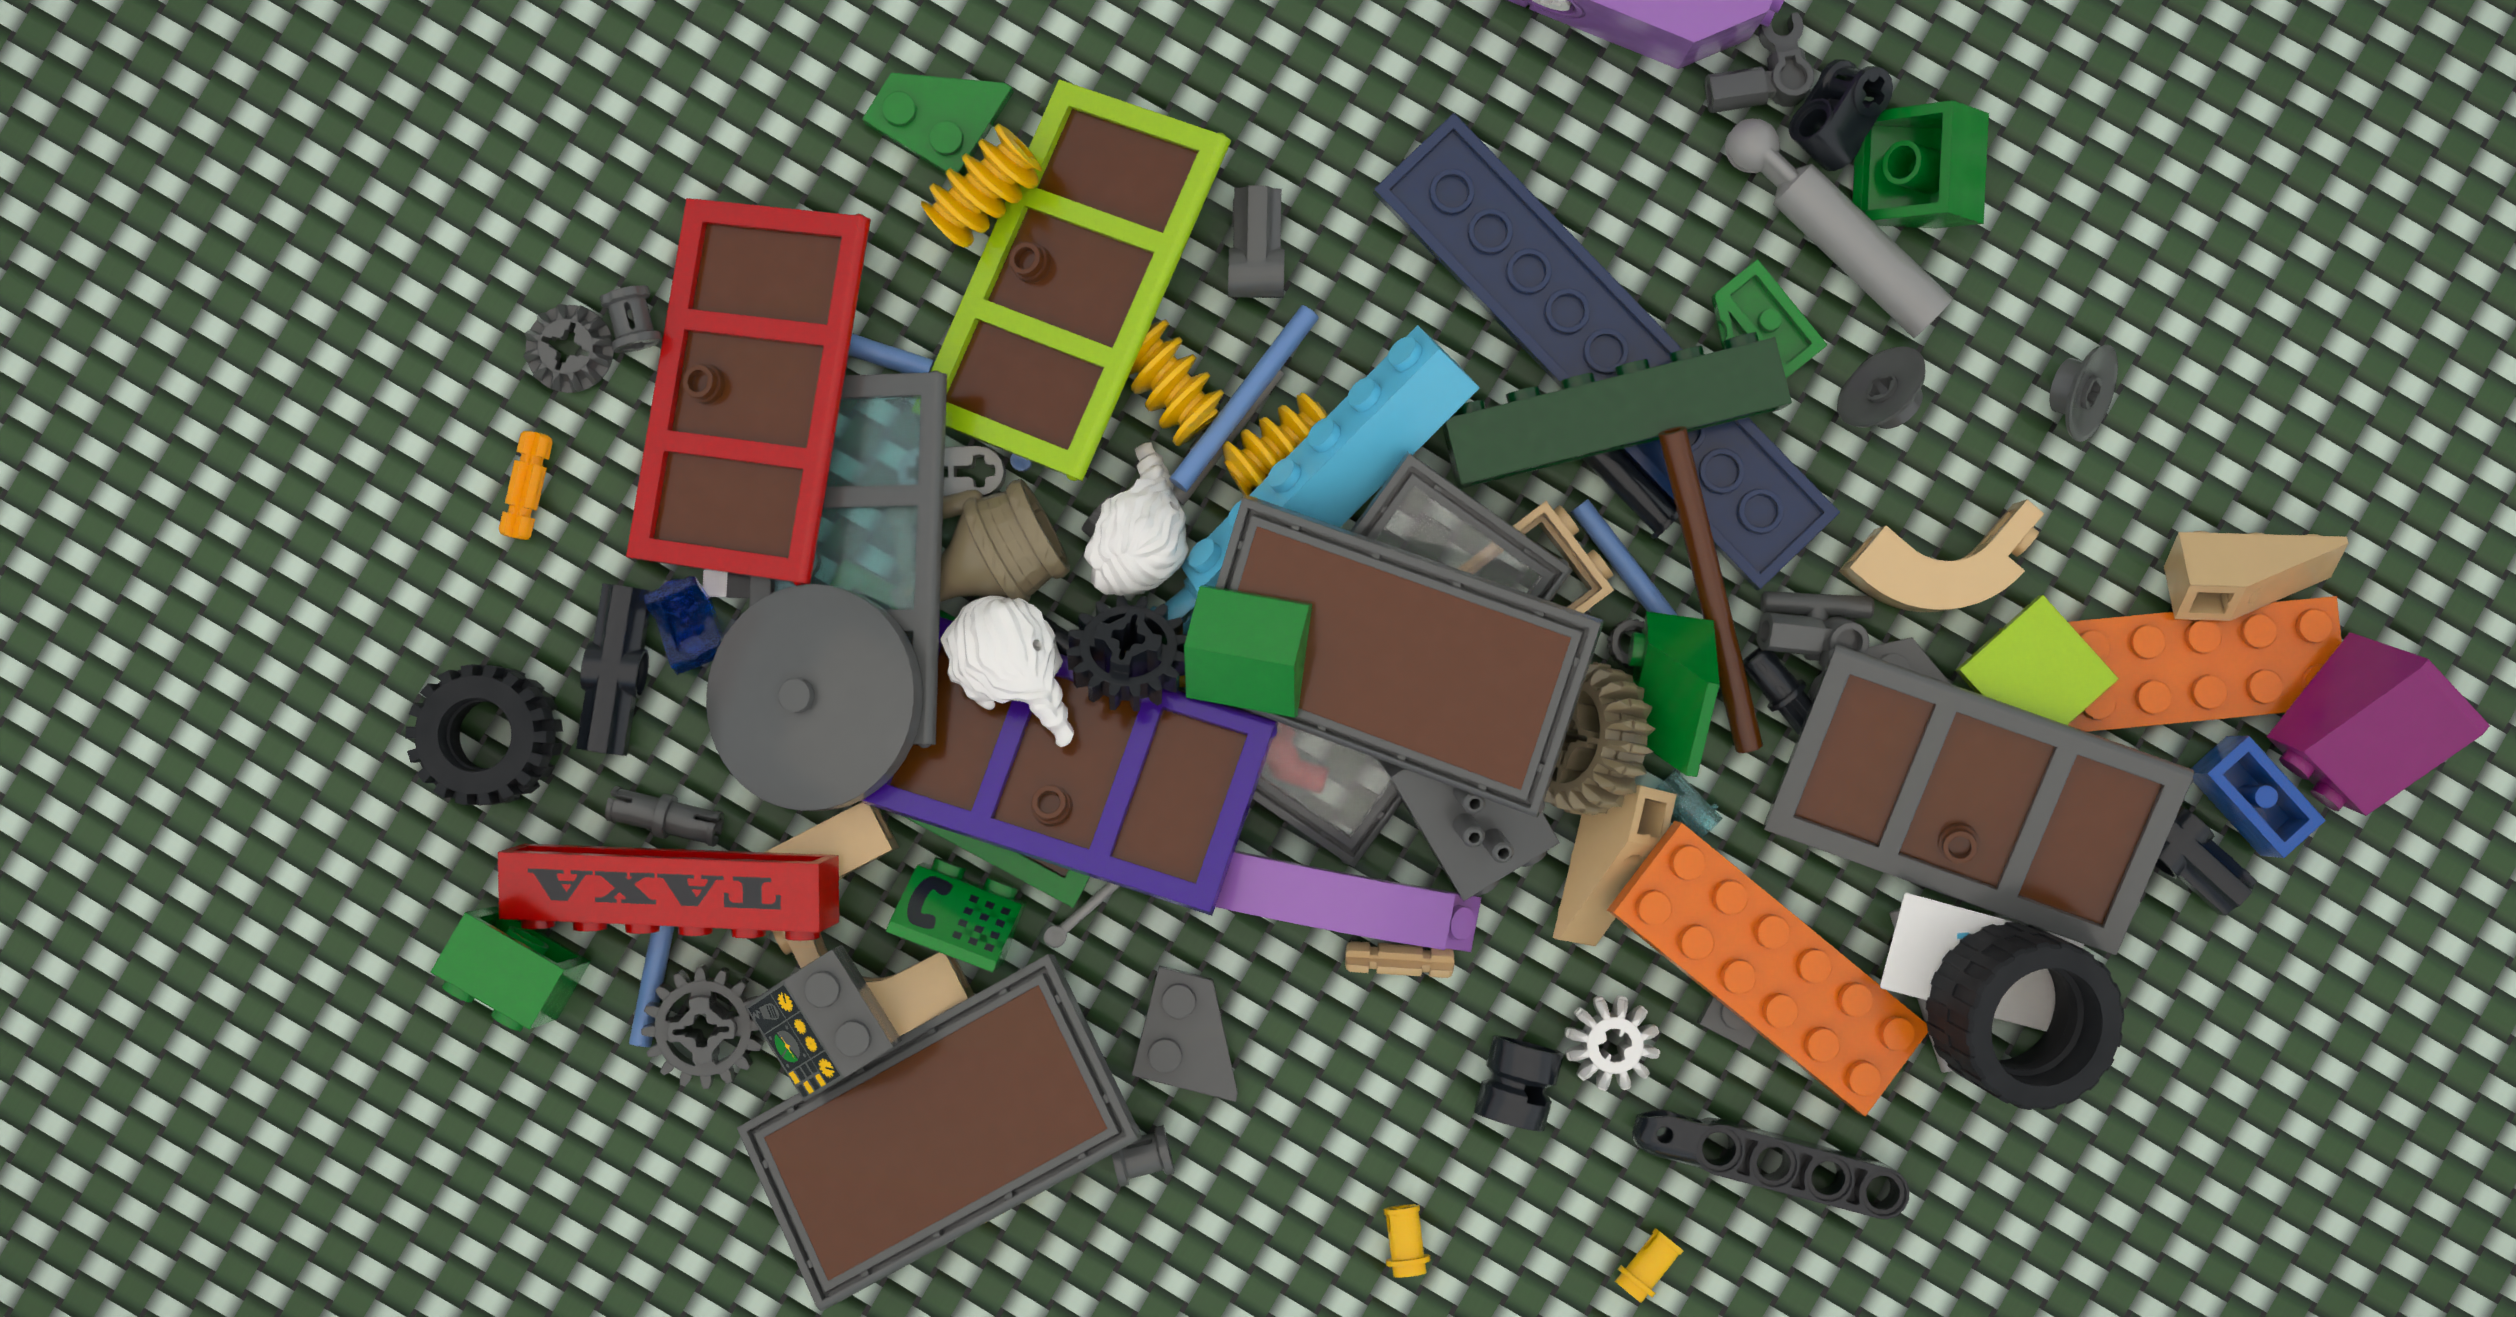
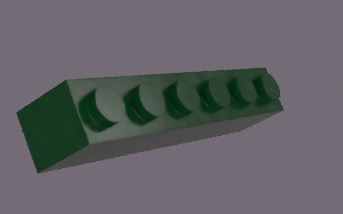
M1757 332L1747 333L1725 340L1726 349L1704 354L1702 346L1690 347L1669 354L1671 363L1652 368L1649 366L1648 359H1643L1615 367L1617 375L1615 377L1595 381L1593 373H1586L1560 381L1562 390L1541 395L1539 386L1520 389L1506 394L1508 403L1486 408L1484 400L1464 403L1453 414V417H1450L1442 425L1456 486L1463 489L1660 440L1658 433L1673 427L1685 426L1689 433L1782 410L1790 405L1792 401L1776 338L1773 337L1759 341Z

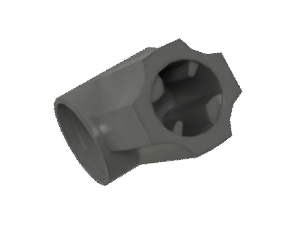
M1261 185L1234 188L1232 219L1234 236L1233 248H1229L1228 297L1284 298L1285 249H1281L1282 189Z

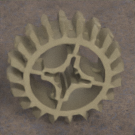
M1598 662L1590 664L1544 800L1545 802L1551 803L1559 809H1564L1567 813L1597 815L1598 813H1607L1608 809L1612 807H1622L1624 795L1636 793L1635 777L1647 774L1643 761L1645 755L1653 752L1647 747V740L1655 728L1647 724L1646 721L1651 713L1652 706L1642 701L1644 688L1637 686L1633 682L1632 675L1625 674L1624 671L1619 669H1613L1608 664Z

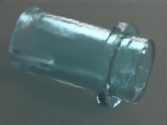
M1676 769L1655 789L1677 794L1673 815L1702 839L1723 819L1715 811L1719 806L1715 802L1710 805L1680 774L1681 772Z

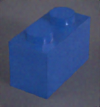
M2226 736L2190 768L2194 770L2193 782L2260 856L2285 858L2326 821L2250 736Z

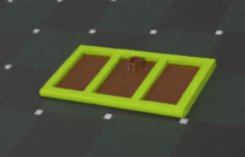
M1058 80L1028 148L1042 168V171L1036 170L1039 180L1038 185L1033 189H1028L1019 184L1023 195L1022 199L1018 203L1005 201L1006 213L1001 218H998L930 371H939L947 374L945 427L1064 474L1071 481L1079 480L1083 482L1231 143V140L1221 132L1216 133L1075 84ZM918 399L913 413L919 416L921 399Z

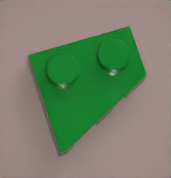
M891 73L862 120L867 126L945 173L947 169L951 168L962 175L966 169L962 156L965 153L972 157L975 155L979 148L978 141L981 138L985 139L1014 91L1011 86L1002 82Z
M1758 259L1711 297L1723 350L1726 349L1724 341L1735 336L1757 332L1759 341L1775 337L1786 378L1827 346V343Z

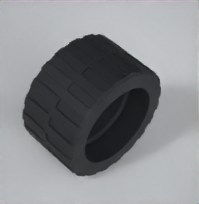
M2005 922L2004 925L1992 924L1982 927L1980 931L1974 934H1968L1960 940V943L1952 951L1949 950L1942 959L1943 963L1938 971L1934 973L1930 983L1932 987L1930 997L1926 1001V1010L1928 1011V1021L1926 1023L1928 1033L1934 1041L1933 1047L1939 1057L1943 1058L1948 1063L1947 1066L1956 1074L2007 1104L2011 1103L2018 1108L2032 1110L2033 1108L2048 1110L2079 1099L2081 1094L2087 1090L2090 1091L2100 1082V1077L2111 1067L2115 1060L2113 1057L2117 1048L2120 1047L2123 1036L2121 1030L2122 1022H2124V1008L2121 1006L2119 987L2112 980L2111 972L2104 963L2097 961L2090 952L2031 925L2024 926L2018 922ZM2048 969L2055 987V1008L2047 1032L2026 1052L2010 1059L1998 1060L1992 1044V1023L1999 1002L2008 989L2019 979L2032 972Z

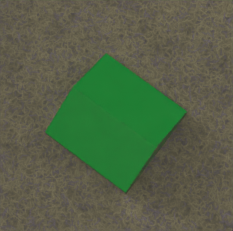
M1201 585L1184 644L1186 698L1293 718L1297 717L1312 604Z

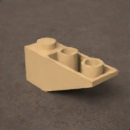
M2207 531L2178 532L2164 565L2174 619L2231 621L2329 579L2348 545V539L2342 536H2320L2317 534L2273 535L2258 532L2249 534L2210 533Z
M1636 784V793L1624 795L1622 807H1612L1608 809L1607 813H1598L1597 815L1584 813L1581 815L1562 900L1558 909L1553 938L1590 946L1598 944L1616 918L1607 909L1669 829L1677 794Z

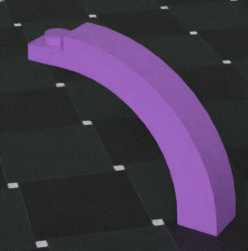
M1235 850L1215 907L1379 940L1441 950L1452 949L1471 952L1482 897L1472 896L1463 901L1457 892L1338 872Z

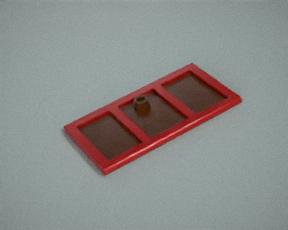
M686 198L626 554L627 558L793 582L796 586L811 584L871 222L870 218L862 214L849 215Z

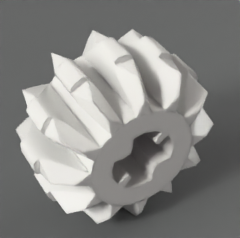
M1617 995L1612 1011L1609 1012L1605 999L1602 996H1596L1593 998V1005L1597 1015L1591 1017L1581 1007L1574 1011L1576 1017L1586 1024L1583 1030L1575 1027L1565 1028L1564 1035L1567 1038L1581 1042V1045L1566 1050L1565 1056L1569 1061L1585 1059L1576 1072L1577 1076L1583 1081L1590 1078L1598 1070L1596 1077L1598 1089L1603 1091L1608 1089L1612 1074H1615L1616 1081L1621 1089H1630L1631 1081L1627 1071L1633 1069L1636 1074L1645 1079L1649 1076L1650 1072L1647 1067L1639 1062L1641 1056L1651 1059L1659 1057V1049L1643 1044V1041L1654 1038L1659 1034L1658 1027L1654 1024L1638 1027L1646 1018L1648 1011L1639 1005L1626 1015L1628 1008V999L1626 997ZM1610 1029L1620 1037L1623 1034L1625 1035V1041L1617 1044L1618 1054L1611 1056L1605 1049L1599 1051V1044L1607 1041L1605 1032Z

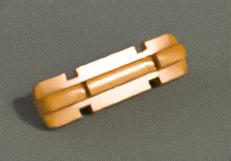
M523 431L520 434L516 451L521 454L520 461L514 460L505 503L509 505L508 512H502L499 532L504 536L529 540L532 535L535 519L531 518L532 510L537 511L547 470L542 465L544 459L549 460L553 444L552 438L546 434L533 431Z

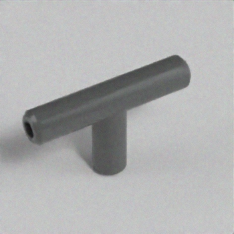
M1765 591L1761 596V610L1763 613L1806 615V617L1821 618L1823 622L1828 619V616L1871 618L1875 608L1874 599L1871 596ZM1820 654L1818 656L1804 655V658L1806 660L1819 661Z

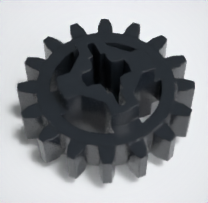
M1118 595L1117 607L1109 608L1101 600L1096 602V616L1092 617L1089 614L1081 613L1078 616L1079 630H1070L1068 633L1067 665L1068 670H1073L1075 687L1080 688L1088 685V697L1091 702L1099 700L1103 695L1109 697L1110 710H1116L1121 701L1125 700L1130 702L1133 711H1140L1141 699L1147 697L1157 706L1162 704L1163 688L1177 693L1179 690V676H1185L1184 644L1187 635H1183L1182 619L1175 618L1168 621V606L1165 604L1158 606L1154 611L1148 609V600L1145 596L1140 597L1136 606L1128 605L1124 595Z

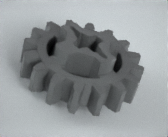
M706 964L699 965L692 980L682 969L674 974V982L677 988L674 989L670 985L662 983L655 991L663 1002H649L644 1009L645 1013L656 1018L655 1022L647 1024L641 1029L642 1035L655 1037L657 1042L646 1052L648 1057H657L662 1054L666 1062L663 1064L660 1073L666 1075L674 1068L682 1071L680 1085L684 1087L693 1076H700L703 1089H709L712 1086L715 1074H719L726 1084L732 1082L735 1078L734 1064L746 1071L753 1064L750 1055L745 1051H760L765 1041L753 1035V1032L759 1030V1028L745 1008V1005L759 996L746 999L743 995V991L749 983L746 978L738 981L735 985L728 983L729 968L723 967L715 978L709 977ZM691 992V998L689 999L690 1010L686 1014H677L674 1017H669L675 1002L680 997ZM716 993L727 998L737 1011H728L717 1001ZM701 1014L706 1015L708 1024H717V1027H719L712 1032L708 1039L703 1038L701 1029H693L690 1026L698 1020ZM735 1036H741L736 1049L727 1057L718 1060L720 1053L719 1044L723 1039H734ZM673 1042H680L692 1053V1059L680 1053Z

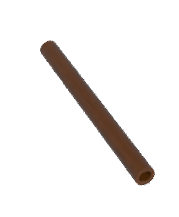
M1685 426L1673 427L1658 433L1703 619L1714 620L1719 683L1735 750L1738 753H1748L1760 749L1763 746L1687 428Z

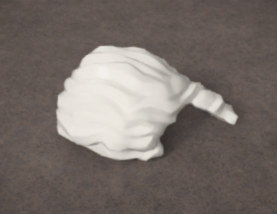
M1152 442L1141 444L1135 448L1136 456L1139 460L1136 467L1140 474V479H1137L1134 485L1127 491L1106 499L1101 505V514L1096 523L1095 531L1084 552L1085 559L1092 566L1090 580L1094 587L1105 595H1124L1129 601H1132L1135 595L1144 594L1145 591L1158 587L1170 578L1182 566L1189 551L1185 527L1187 517L1173 491L1174 484L1169 480L1171 476L1164 465L1163 457L1155 452Z
M1002 596L979 598L962 607L957 618L949 625L940 639L949 658L947 674L951 682L960 684L967 697L987 710L995 708L994 701L1003 704L1014 700L1029 704V709L1040 719L1041 724L1055 735L1056 744L1059 747H1064L1071 743L1074 730L1067 721L1068 708L1061 701L1063 697L1062 688L1057 680L1054 679L1063 660L1056 645L1054 631L1049 623L1043 619L1042 612L1023 599H1011Z

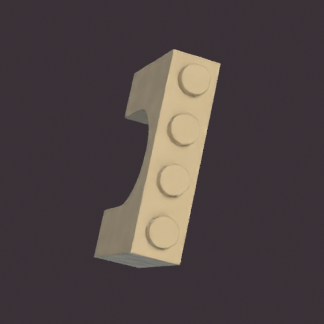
M861 802L765 852L839 855L840 880L849 873L898 849L899 846L880 809ZM772 931L783 953L788 955L793 952L800 968L805 967L828 952L821 932L820 938L815 940L793 941L785 939V931ZM940 952L894 975L880 978L862 976L899 1036L974 996L957 959Z

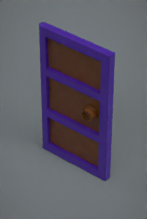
M940 617L936 745H931L928 748L912 745L906 759L897 772L882 787L861 800V802L1212 916L1273 738L1277 735L1278 722L1227 705L1186 698L1185 692L1177 691V693H1174L1164 688L1162 689V704L1158 706L1147 697L1141 699L1140 711H1133L1130 702L1125 700L1121 701L1116 710H1110L1109 697L1103 695L1099 700L1091 702L1088 697V685L1080 688L1075 687L1073 670H1068L1067 656L1060 654L1063 663L1054 679L1057 680L1062 688L1063 697L1061 701L1068 708L1067 721L1071 724L1074 735L1071 743L1067 746L1059 747L1056 744L1055 735L1041 724L1040 719L1029 709V704L1014 700L1003 704L994 701L995 708L987 710L967 697L960 684L951 682L947 674L949 658L940 639L953 621Z

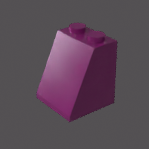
M2350 632L2266 737L2283 753L2279 758L2281 764L2298 777L2309 780L2314 785L2310 792L2318 801L2334 811H2340L2344 806L2367 816L2482 736L2490 725L2428 658Z

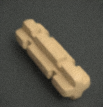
M1351 941L1347 943L1345 950V967L1349 972L1368 973L1369 969H1376L1377 974L1421 976L1422 972H1427L1430 977L1449 978L1454 971V951L1452 949L1441 950L1434 948L1423 950L1421 946L1378 943L1377 947H1371L1370 942Z

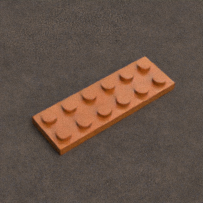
M2337 596L2273 602L2231 621L2174 619L2173 612L2070 621L2068 623L2119 679L2071 721L2068 726L2090 732L2286 713L2342 643Z
M1674 821L1607 909L1619 921L1860 1115L1866 1116L1928 1033L1926 1022L1887 990L1880 988L1876 981L1682 822Z

